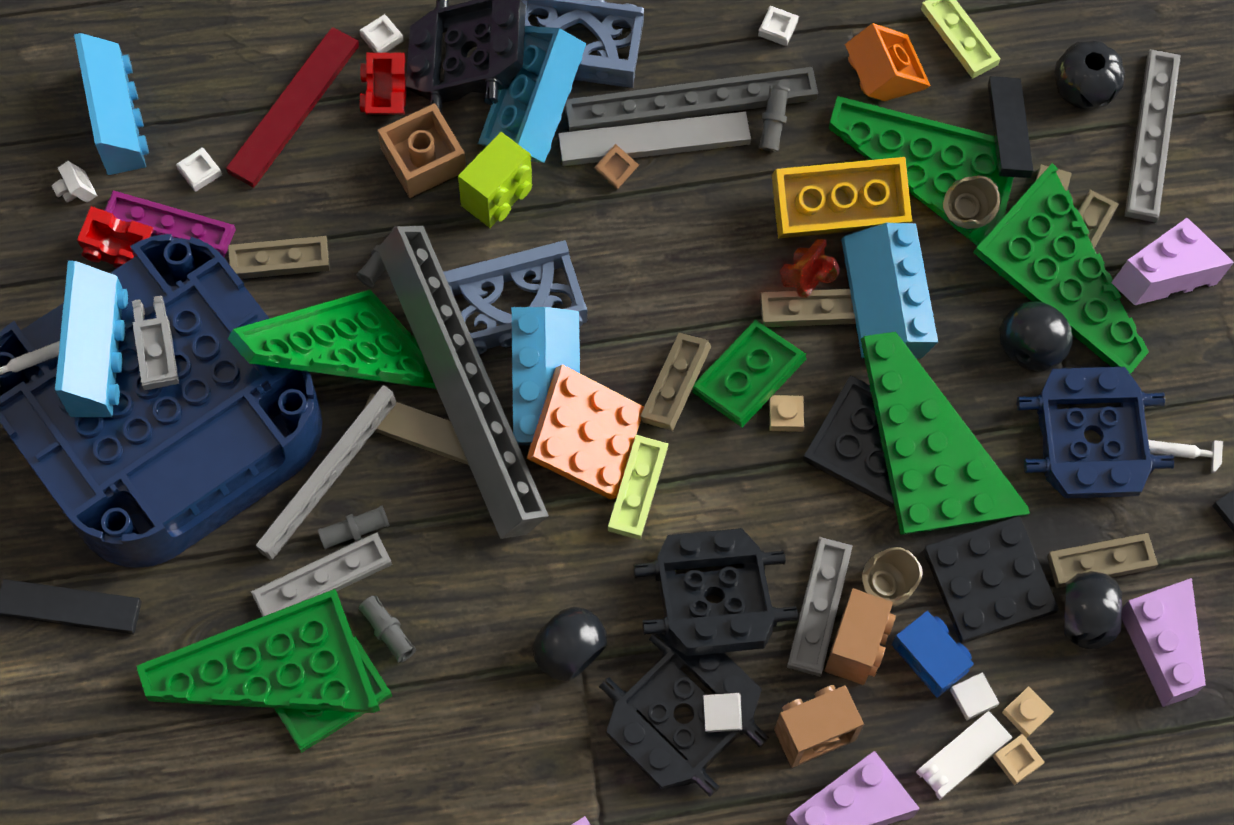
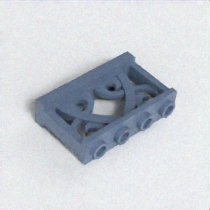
M521 0L526 5L525 26H532L528 21V17L531 14L548 16L546 19H540L537 16V22L540 27L564 30L572 25L581 23L599 40L585 46L582 61L578 66L574 80L633 88L644 23L643 7H637L629 3H608L603 0ZM612 25L630 28L631 33L624 39L613 40L612 38H616L622 33L623 28L616 30ZM630 45L628 60L619 59L616 48ZM598 50L597 54L600 56L589 55V53Z
M566 240L443 272L453 296L462 294L470 304L469 307L461 312L464 321L466 322L471 314L478 311L480 314L475 318L474 327L479 323L487 326L485 330L470 333L478 354L484 353L488 348L500 345L502 347L512 346V314L503 312L491 305L500 297L505 282L513 280L522 290L537 293L529 307L552 308L555 303L563 305L559 297L550 295L551 292H562L569 296L572 301L571 306L565 309L579 311V327L587 322V307L569 256ZM555 269H563L568 285L553 284ZM535 275L536 277L532 280V283H541L530 284L525 282L523 278ZM493 286L495 288L493 293L483 299L482 297L486 296L488 292L483 291L482 288Z

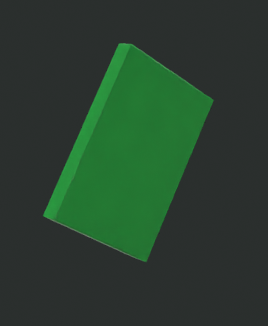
M755 319L695 382L692 393L737 425L743 427L807 360L806 353Z
M355 636V643L379 705L391 698L392 693ZM274 708L301 753L365 714V712Z

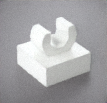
M69 161L58 167L63 179L56 181L52 185L57 197L63 195L66 202L78 197L88 203L97 196L83 169Z

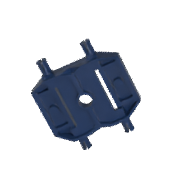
M1125 367L1052 369L1040 395L1036 397H1017L1016 405H1018V411L1037 410L1039 426L1043 435V459H1024V472H1044L1046 480L1065 499L1139 496L1149 474L1154 469L1174 468V456L1172 454L1156 456L1150 454L1144 413L1145 407L1165 406L1164 392H1142ZM1121 403V407L1057 409V404ZM1087 430L1097 432L1101 442L1096 444L1088 442L1084 437V432Z

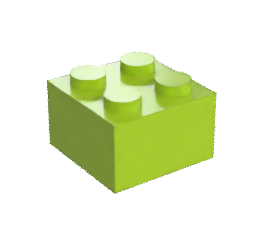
M500 132L458 175L461 206L489 228L497 220H504L509 214L511 206L518 199H524L532 189L531 154Z

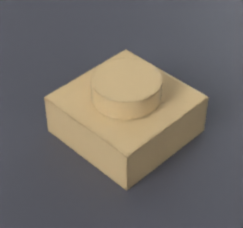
M773 395L769 399V431L803 432V396Z
M1028 686L1002 713L1028 738L1054 711Z
M1023 734L992 756L1014 785L1045 763Z

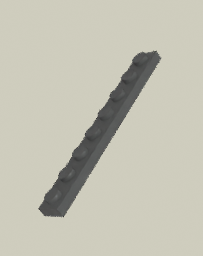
M813 67L567 99L565 111L569 132L767 107L770 85L790 88L786 104L817 100L818 89Z

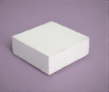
M770 6L759 28L758 36L787 46L798 23L799 16Z
M385 14L359 30L360 36L374 53H386L404 41L403 35Z
M203 147L176 164L179 172L195 192L222 176L220 168Z
M983 673L954 685L950 689L966 721L997 707L999 704Z
M739 693L703 695L706 732L742 730L741 695Z

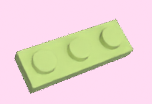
M927 0L922 3V12L972 79L998 66L1000 57L957 0Z
M639 435L635 436L608 525V531L641 540L668 450V443Z

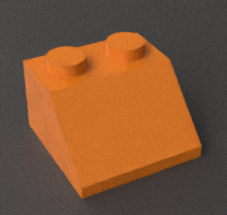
M872 23L845 44L849 53L848 60L860 78V88L868 97L888 101L925 90L931 86L907 34Z

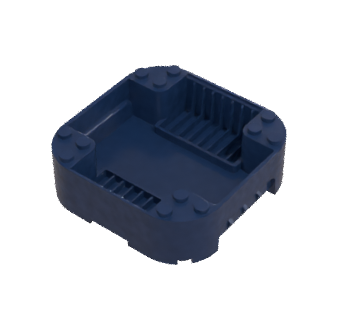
M172 234L153 236L133 244L130 247L134 258L110 273L118 277L122 288L127 289L128 306L127 309H122L121 320H124L125 339L124 341H119L118 352L122 354L121 373H116L115 383L119 385L120 398L119 404L113 405L112 417L69 416L55 392L58 356L18 372L9 371L0 375V424L84 543L102 559L125 567L154 566L181 554L301 471L314 455L322 433L321 409L309 371L250 364L228 340L233 329L270 319L245 288L239 276L225 258L211 245L194 237H190V240L173 238ZM162 295L166 316L170 323L179 384L144 390L141 383L132 323L135 322L132 301L141 300L145 309V320L157 318L153 306L154 297ZM64 303L22 330L15 321L7 325L0 332V367L7 365L11 359L60 341Z

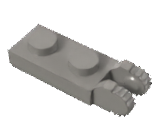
M162 295L154 297L153 306L157 318L145 320V309L140 299L132 301L135 322L132 323L141 383L144 390L179 384L170 323L166 316Z

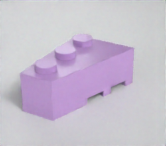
M1186 218L1128 259L1111 283L1134 305L1166 298L1174 292L1183 290L1186 293L1193 291L1198 286L1207 284L1210 287L1217 285L1234 262L1195 224Z
M1192 578L1129 600L1122 608L1121 618L1162 706L1165 707L1195 696L1206 684Z
M874 751L790 813L786 824L888 825L900 820L904 821L913 818L920 808Z

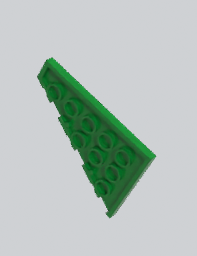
M837 96L829 129L868 160L905 157L909 193L976 246L986 238L1005 216L1014 177L999 176L994 136ZM972 176L990 178L993 184H996L1000 194V206L995 218L985 226L974 229L962 228L951 222L943 209V201L946 192L953 183Z
M1051 164L977 246L973 253L1032 302L1046 303L1061 312L1069 322L1072 335L1110 367H1125L1131 374L1149 351L1143 339L1137 334L1136 325L1132 317H1128L1120 301L1121 295L1118 289L1111 283L1113 279L1110 273L1105 270L1104 261L1100 253H1096L1088 237L1090 232L1079 210L1074 207L1073 198L1069 190L1065 191L1056 173L1058 168Z
M371 290L235 328L228 337V340L238 350L240 355L250 364L437 389L416 339Z
M897 332L863 336L860 340L901 536L1010 519L1018 516L1023 517L1030 514L1026 503Z
M336 589L136 666L145 696L148 701L365 713L380 711Z

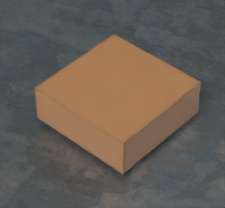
M615 144L594 169L618 190L637 169L639 164Z

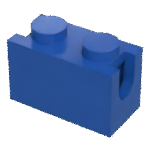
M927 610L898 633L891 645L938 698L968 674L969 669L974 663L971 661L972 656L968 649L959 642L956 644L949 636L946 624L939 617H933Z

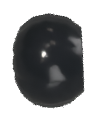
M1093 40L1076 42L1069 46L1056 62L1055 81L1058 93L1064 100L1080 109L1107 106L1115 99L1124 85L1125 70L1122 58L1115 50L1109 48L1103 42Z
M1035 301L1019 304L1008 313L999 328L1000 344L1003 346L1008 357L1017 362L1021 367L1037 372L1056 368L1068 356L1073 344L1071 327L1067 319L1057 309L1042 302Z
M1097 571L1076 574L1066 582L1064 635L1072 643L1085 649H1100L1115 641L1121 631L1122 591L1117 581L1106 573Z
M579 607L563 609L551 618L536 635L532 646L534 660L541 671L553 679L571 681L582 673L606 648L607 631L600 619L589 610Z

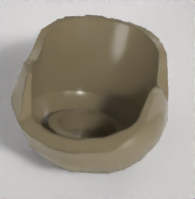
M984 176L966 177L955 181L948 189L944 197L943 209L949 220L955 225L967 229L980 228L990 223L998 213L1000 194L996 184H993L990 178L988 179Z
M894 547L881 551L872 556L865 564L862 574L865 592L892 601V606L900 605L908 600L918 587L922 578V567L917 558L904 548Z

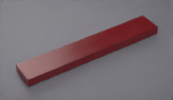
M334 27L329 30L226 167L229 175L255 188L358 49V40Z

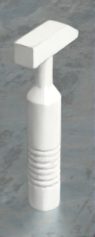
M60 341L11 359L7 365L0 367V375L9 371L18 372L57 357Z
M1148 440L1150 454H1172L1175 457L1192 459L1198 456L1211 457V473H1214L1222 464L1223 441L1214 440L1212 442V451L1201 450L1195 445Z

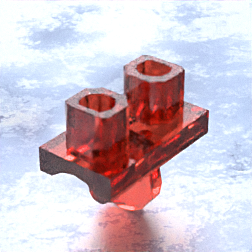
M816 239L810 248L799 247L794 253V265L785 264L780 270L783 286L796 287L798 297L808 298L819 282L831 283L840 273L836 259L824 254V248L827 245L825 239Z

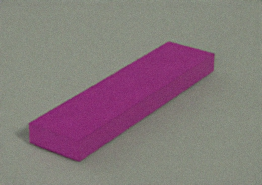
M114 190L104 210L113 213L116 218L122 221L130 222L133 220L154 227L150 237L164 234H172L173 238L189 240L190 237H194L211 245L223 257H225L229 248L228 245H230L236 231L235 226L232 224Z

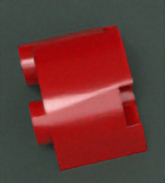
M367 52L366 63H361L360 68L361 82H367L366 94L360 93L361 113L366 115H405V53Z
M91 206L77 241L80 247L83 248L81 255L92 262H100L102 260L113 264L117 269L134 258L130 246L150 238L154 227L133 220L125 222L116 218L113 213Z

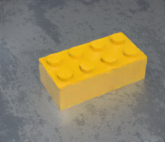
M905 157L776 169L772 174L778 238L862 231L886 222H912Z

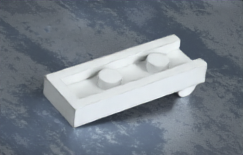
M988 711L919 768L916 773L920 778H924L940 800L1013 737Z

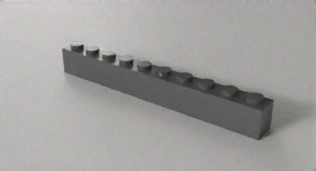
M398 226L377 248L500 539L527 535L549 515L424 227Z

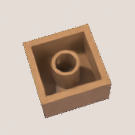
M435 103L378 129L381 150L409 198L458 176L466 168L465 153Z
M854 588L852 589L824 672L862 685L865 684L868 675L875 677L886 647L880 646V644L885 645L896 615L890 614L893 605L892 601Z
M834 685L827 686L814 694L816 697L804 703L802 699H797L782 707L783 712H780L774 731L792 768L856 741L864 723L846 685L835 689Z

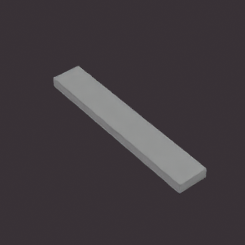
M1151 49L1147 54L1125 217L1155 223L1159 218L1181 55Z
M746 112L558 133L562 166L599 162L615 144L631 158L750 145L751 143Z
M383 385L256 544L262 555L269 560H273L396 405L393 391Z

